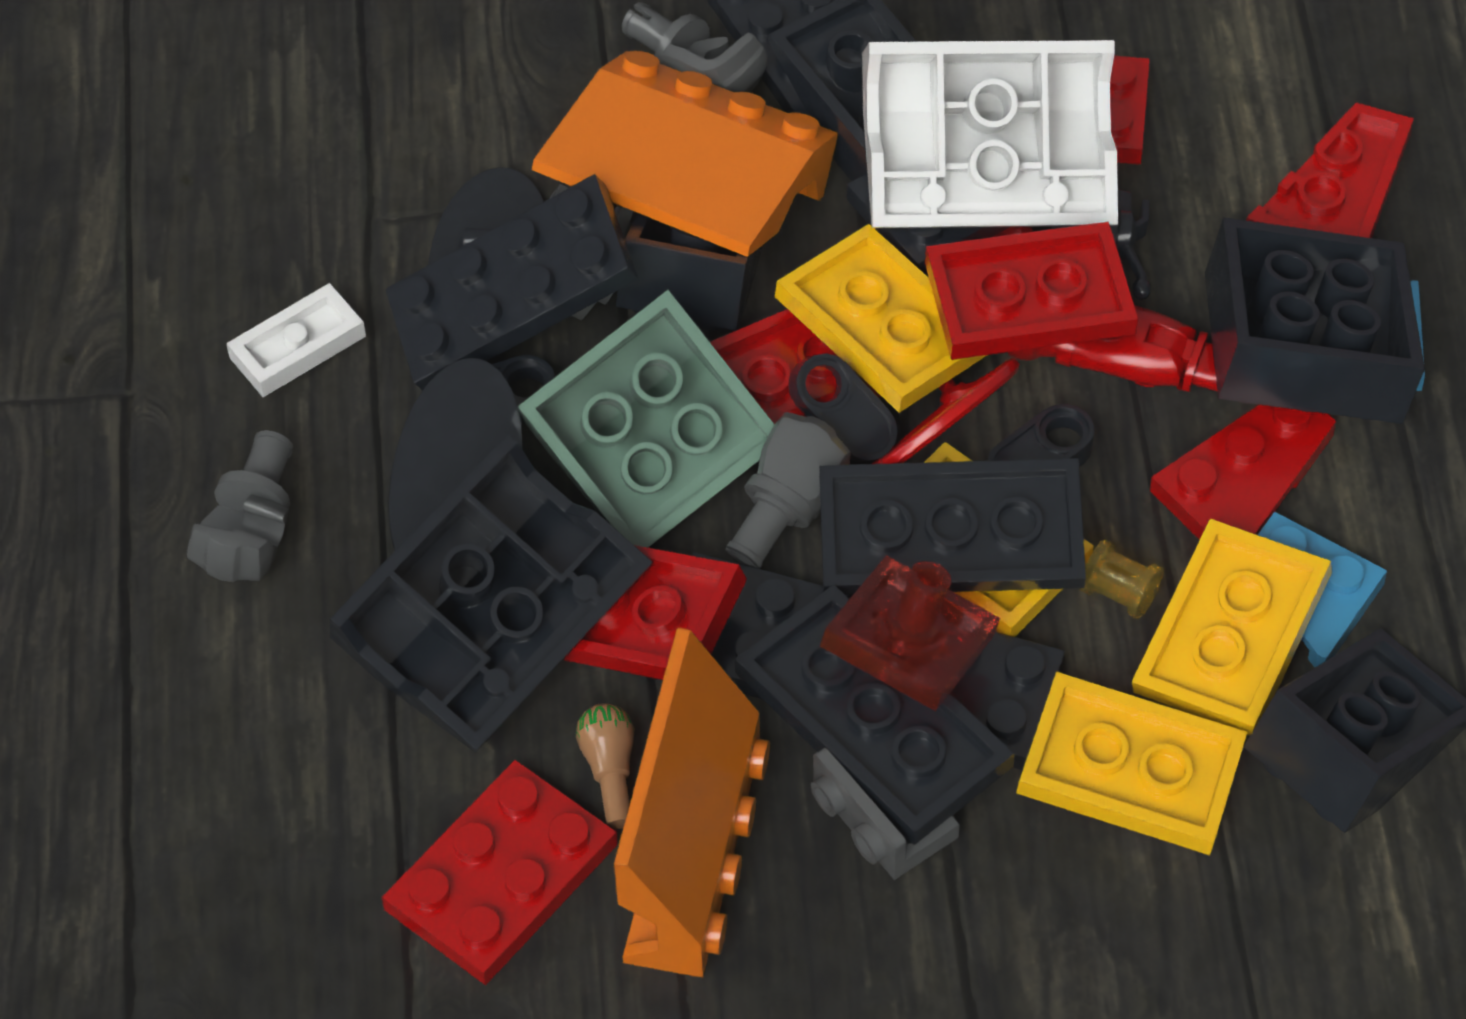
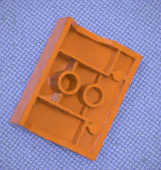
M626 51L598 70L534 158L532 170L570 186H574L596 174L606 185L612 203L748 257L779 233L797 193L818 201L823 198L838 133L819 126L818 120L807 114L786 113L768 106L765 100L758 95L748 92H732L714 85L712 80L704 74L693 71L681 72L660 64L659 59L650 53Z
M677 628L616 854L614 869L618 905L634 913L623 953V963L703 978L709 953L720 955L723 948L727 928V914L719 912L724 894L735 895L742 866V855L734 854L738 836L749 837L751 834L756 810V797L748 795L752 779L763 780L765 777L770 753V741L760 739V713L693 632L688 629Z

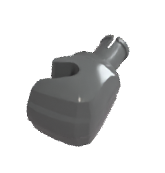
M644 2L634 5L635 10L643 14L642 17L631 9L624 17L622 24L624 35L637 40L653 50L660 64L681 72L693 71L704 74L712 80V84L729 91L750 93L758 85L768 65L764 47L749 32L730 46L727 37L710 38L709 27L706 21L698 16L687 14L673 22Z
M785 412L777 420L769 433L761 451L757 474L751 475L744 485L745 492L750 496L755 505L732 541H729L725 548L728 554L741 564L760 569L763 560L786 526L806 528L813 519L816 520L821 515L819 466L850 465L851 451L837 437L836 431L825 421L813 416L804 417Z
M269 430L256 433L253 447L244 469L229 471L221 475L214 491L219 505L202 520L201 524L195 523L193 525L187 545V559L203 568L208 575L218 580L235 582L237 580L260 581L268 574L285 529L290 507L289 495L278 484L286 462L293 451V444L288 438L280 433Z

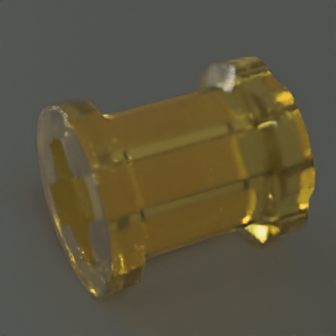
M1106 539L1102 540L1091 554L1085 566V587L1079 588V590L1087 595L1097 592L1127 607L1128 615L1139 619L1146 613L1154 600L1163 578L1164 569L1155 563L1148 567L1116 552L1114 543Z

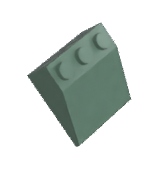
M669 290L665 291L518 406L521 419L600 516L633 545L647 548L760 460L763 445L775 425Z

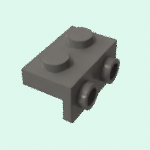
M823 748L813 755L814 781L811 783V790L816 801L829 816L834 817L838 814L852 830V839L861 855L871 864L879 862L894 880L959 838V824L951 816L916 845H913L895 828L827 748Z

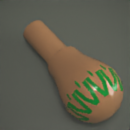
M604 703L590 707L581 715L576 725V739L580 750L591 767L595 781L600 783L606 825L612 829H623L630 806L626 778L630 775V757L634 743L635 728L631 718L621 707Z

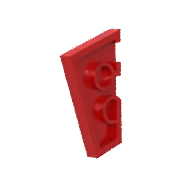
M1355 103L1314 146L1313 155L1296 172L1290 171L1278 184L1276 194L1263 207L1258 205L1249 214L1246 221L1372 238L1410 138L1414 118Z
M1259 404L1151 477L1150 492L1199 540L1210 519L1258 535L1290 490L1298 486L1332 439L1336 421L1326 413L1305 412L1297 409Z

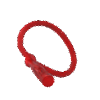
M1015 358L1006 360L990 373L968 384L963 382L956 384L951 379L938 387L942 392L940 403L943 405L895 444L889 453L875 460L872 464H894L907 461L1009 381L1019 370L1020 364Z

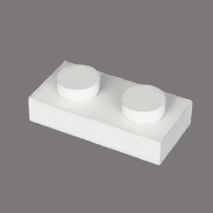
M329 283L226 344L229 358L260 395L265 397L366 337L362 319Z

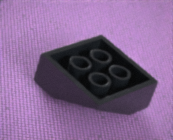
M1223 217L1205 270L1218 399L1403 424L1425 370L1404 243Z

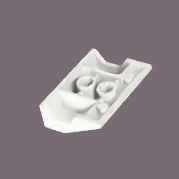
M1115 40L869 42L862 53V78L871 228L1079 226L1108 221L1110 226H1117V150L1111 133L1110 78L1115 54Z

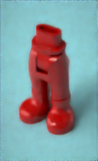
M1135 306L1138 324L1136 334L1008 352V356L1024 361L1035 360L1039 357H1056V364L1067 367L1073 365L1133 381L1135 384L1144 387L1177 386L1178 390L1190 392L1192 386L1196 385L1217 392L1212 343L1207 342L1209 333L1201 331L1197 341H1195L1197 333L1194 328L1167 315L1140 306Z

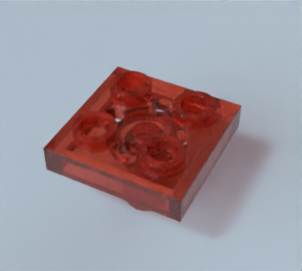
M886 555L825 628L820 647L936 711L994 637L1001 618L950 591L951 576L941 565L922 561L915 563L911 569Z

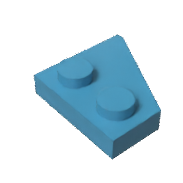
M1274 512L1258 536L1331 561L1332 574L1301 639L1309 649L1308 660L1315 668L1335 656L1384 586L1387 570Z

